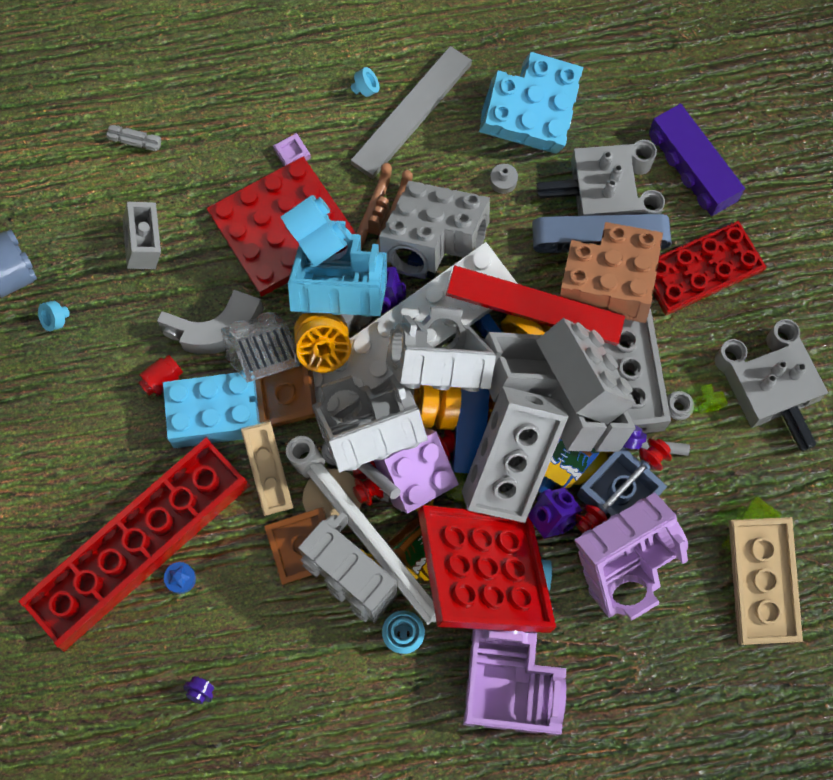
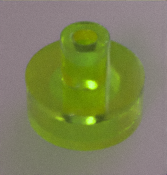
M712 384L701 387L703 396L696 400L699 413H710L727 406L728 402L723 391L714 392Z

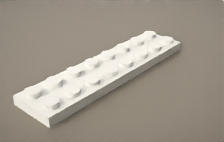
M487 242L454 264L518 284ZM454 265L351 337V354L343 366L326 373L313 371L316 402H321L323 395L322 385L351 375L354 384L359 388L367 385L370 389H373L393 375L386 364L391 329H395L396 325L402 323L403 315H409L414 322H422L429 315L430 306L461 308L463 310L462 324L471 326L491 312L492 309L445 296ZM447 318L434 321L427 329V343L436 348L446 344L456 336V323ZM350 390L336 392L327 403L329 414L332 416L336 415L359 399V396Z

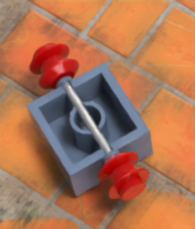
M649 438L647 440L649 448L647 450L644 448L638 450L641 461L622 447L619 452H614L580 488L576 496L586 504L585 510L587 513L584 516L577 514L575 518L578 521L576 527L582 534L604 523L611 516L631 507L638 500L646 498L654 492L658 496L662 494L667 485L654 475L650 469L661 471L663 469L661 461H671L672 459L670 455L671 449L663 440Z

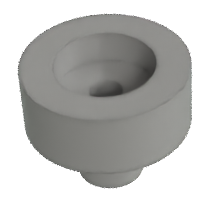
M509 164L495 166L490 174V185L493 190L506 194L515 189L518 181L516 169Z

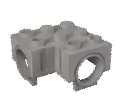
M408 181L406 190L402 192L395 210L392 211L386 222L385 229L382 230L379 236L380 252L387 253V262L396 267L398 273L426 279L427 271L436 273L445 253L465 257L484 243L486 229L490 220V197ZM404 248L416 252L424 261V265L416 267L404 263L396 254V250Z
M430 306V313L422 322H414L409 315H403L402 323L396 325L395 329H391L386 364L399 383L407 388L416 389L420 385H428L438 390L461 387L466 391L477 392L479 388H491L496 354L469 325L462 324L463 310L461 308ZM441 318L453 320L456 323L457 333L450 344L442 348H436L427 343V329L434 321Z
M351 375L321 386L323 392L321 402L313 404L312 407L322 437L339 473L345 470H356L362 464L373 460L386 459L392 453L403 449L416 448L420 443L428 440L419 408L416 406L410 389L402 386L395 376L390 378L393 389L375 396L369 386L365 385L359 388L355 385ZM342 390H350L357 393L360 401L358 409L352 415L337 418L329 414L327 403L332 395Z
M342 511L339 516L332 515L325 521L322 520L298 547L302 555L300 561L303 563V567L316 578L319 574L326 578L324 581L327 583L328 591L340 602L346 599L351 604V611L363 622L369 619L375 624L397 598L396 579L375 562V559L372 560L340 533L348 524V517Z

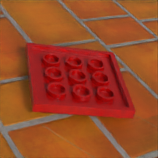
M304 156L206 208L209 216L261 297L289 281L299 243L290 233L281 216L311 195H314L316 199L321 197L330 209V213L327 215L331 221H346V228L351 234H356ZM346 245L344 248H342L341 250H339L338 252H336L335 254H338V253H341L342 251H345V249L347 248V245Z
M423 505L418 510L437 627L551 633L557 628L534 525L529 517L523 523L472 512L467 509Z

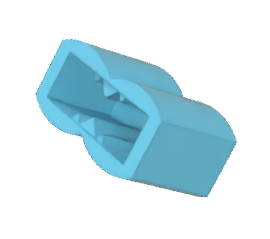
M311 195L282 215L281 219L293 237L298 241L308 259L316 267L347 245L344 240L347 238V234L338 222L333 224L327 214L330 213V209L321 197L316 199L314 195Z

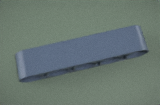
M664 214L540 217L532 222L534 251L539 253H569L571 240L580 241L584 244L600 245L605 222L663 232L660 250H663L672 245L669 217Z

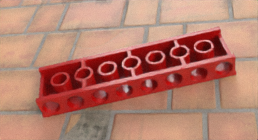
M206 437L18 602L25 607L54 641L56 647L65 652L251 485Z

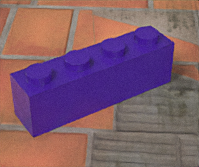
M681 103L653 119L649 130L652 142L662 149L670 166L676 168L681 175L683 184L687 188H691L697 196V201L702 209L707 210L712 217L739 201L746 188Z

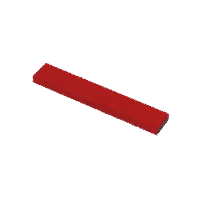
M456 265L453 267L445 295L553 327L563 318L573 323L579 322L586 329L597 331L605 343L614 346L619 344L625 316Z

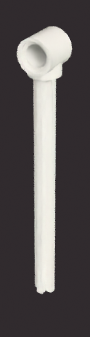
M306 436L293 438L286 447V455L296 471L305 478L310 477L339 514L343 511L347 515L348 526L379 565L396 579L397 587L426 624L435 623L436 616L431 597L325 468V459L314 442ZM309 452L305 458L299 459L302 454Z

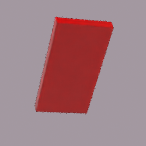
M738 220L660 255L656 269L653 295L666 316L763 272L766 269V265Z

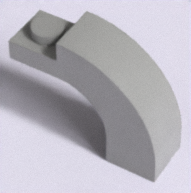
M233 290L223 312L212 320L192 322L162 311L157 322L166 337L173 340H179L180 338L179 342L184 351L194 354H215L231 349L239 344L238 341L242 342L256 327L264 309L261 299Z

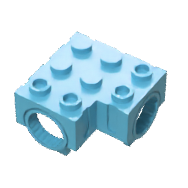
M530 52L523 62L520 76L508 75L506 72L498 70L491 79L485 98L479 132L557 154L566 145V134L570 128L573 115L572 108L576 102L579 89L578 82L582 76L583 67Z
M332 221L333 224L338 222L347 234L345 239L347 248L345 251L333 254L315 267L300 245L298 246L288 281L290 311L329 313L333 315H361L365 317L381 316L387 284V253L379 252V244H372L371 252L361 251V235L351 234L346 228V221Z

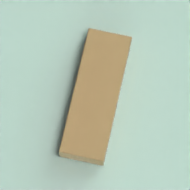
M271 421L242 427L241 432L264 516L293 509Z

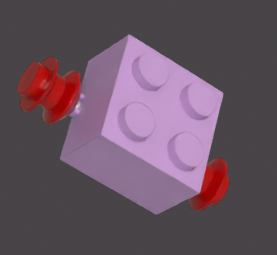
M425 428L428 440L420 443L416 448L397 451L383 460H373L376 468L401 491L396 499L390 498L395 508L408 514L459 485L449 463L451 460L450 454L453 453L455 431L444 430L445 437L441 438L436 431ZM367 476V480L363 482L356 478L354 480L355 486L352 489L360 503L365 502L370 506L372 505V497L376 496L379 499H383L384 491Z

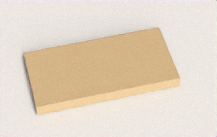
M792 517L728 520L738 644L803 642Z

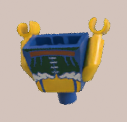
M560 436L538 491L542 493L547 489L553 490L556 483L569 489L573 484L581 485L587 482L609 459L608 456H611L614 452H597L594 447L591 451H567Z

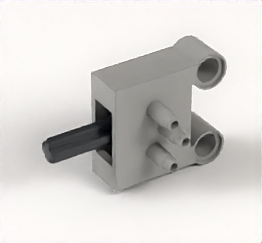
M643 139L634 144L576 148L571 158L573 180L539 182L536 186L537 196L539 199L576 196L578 216L661 214L665 205L664 196L656 190H647L638 198L634 173L643 175L650 171L657 149L651 141ZM638 155H642L646 159H640ZM645 205H651L655 210L647 209Z
M790 319L778 321L766 337L767 346L774 352L748 362L744 361L748 351L743 342L737 339H730L724 342L715 355V365L724 372L751 428L783 416L800 451H807L816 446V441L799 409L819 402L828 394V391L799 337L800 329L796 322ZM778 332L784 333L788 340L780 338ZM725 352L733 353L737 360H730Z

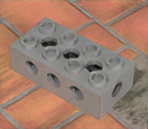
M650 309L646 323L624 320L619 343H623L629 348L622 347L620 344L617 346L607 343L602 345L605 351L616 360L618 364L616 370L619 375L626 379L632 387L631 395L639 404L633 405L627 411L634 425L642 428L643 433L665 431L671 422L652 311ZM624 370L630 371L634 376L627 375Z
M502 386L462 489L468 511L523 523L526 522L568 419V415L560 400Z

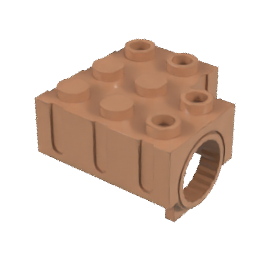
M605 222L600 245L584 244L580 241L571 240L560 297L624 315L626 320L646 323L652 303V293L655 285L663 232Z

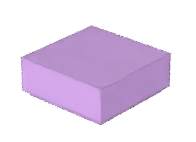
M297 133L273 145V149L283 166L303 156L306 161L311 159L309 151Z

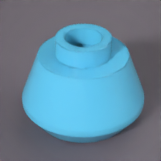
M410 611L394 612L383 624L382 637L384 643L395 653H411L418 649L424 640L425 629L423 622L416 614Z

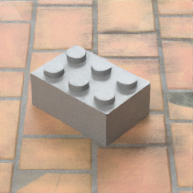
M563 318L536 340L576 414L609 425L636 404L631 395L632 387L626 379L619 375L616 370L618 364L605 351L602 346L605 342L597 331H590L579 322L573 323Z

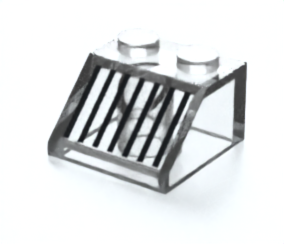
M276 312L261 313L257 318L247 321H235L230 326L221 328L227 361L247 383L302 365L297 357L296 345L288 325Z

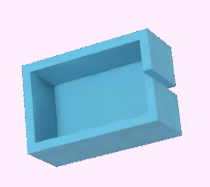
M253 371L163 382L167 438L173 448L197 446L206 437L211 443L243 440L241 428L260 423Z

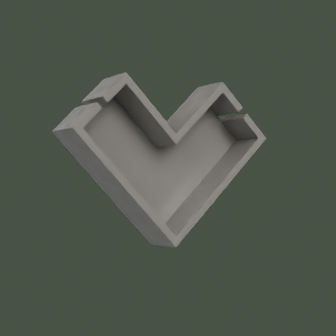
M488 333L484 342L496 354L491 388L488 389L493 402L497 401L502 386L558 399L568 415L561 434L567 451H591L593 447L597 452H619L636 429L628 411L624 412L609 425L576 414L536 342L542 335Z

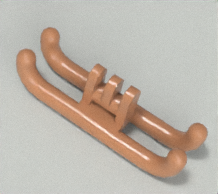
M389 163L382 164L379 181L356 233L361 235V249L368 233L380 236L382 230L385 229L386 222L392 211L395 210L402 192L406 190L408 181L413 179V174L410 170L403 171L399 190L389 210V200L384 195L390 182L392 167ZM378 238L376 244H379V252H380V240H379V238Z

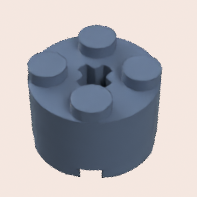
M11 229L0 233V298L37 280L28 256L25 252H21L18 240Z

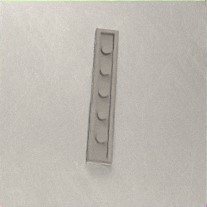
M450 46L351 159V165L371 179H374L381 171L382 164L388 163L469 69L472 60Z

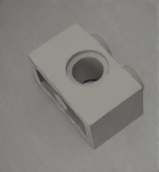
M127 202L122 219L127 269H156L161 254L156 203Z

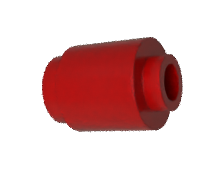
M167 355L164 359L160 357L139 374L142 380L138 384L148 396L154 393L158 397L164 392L163 382L180 380L179 376L183 374V371L170 355Z

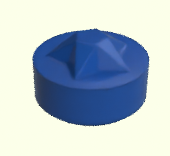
M184 562L171 564L164 573V583L173 593L185 594L195 585V571Z

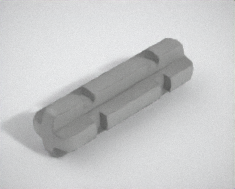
M110 125L107 130V139L112 141H121L124 144L140 148L144 147L152 151L159 150L161 146V137L148 134L147 136L145 132L129 128L124 129L116 125Z

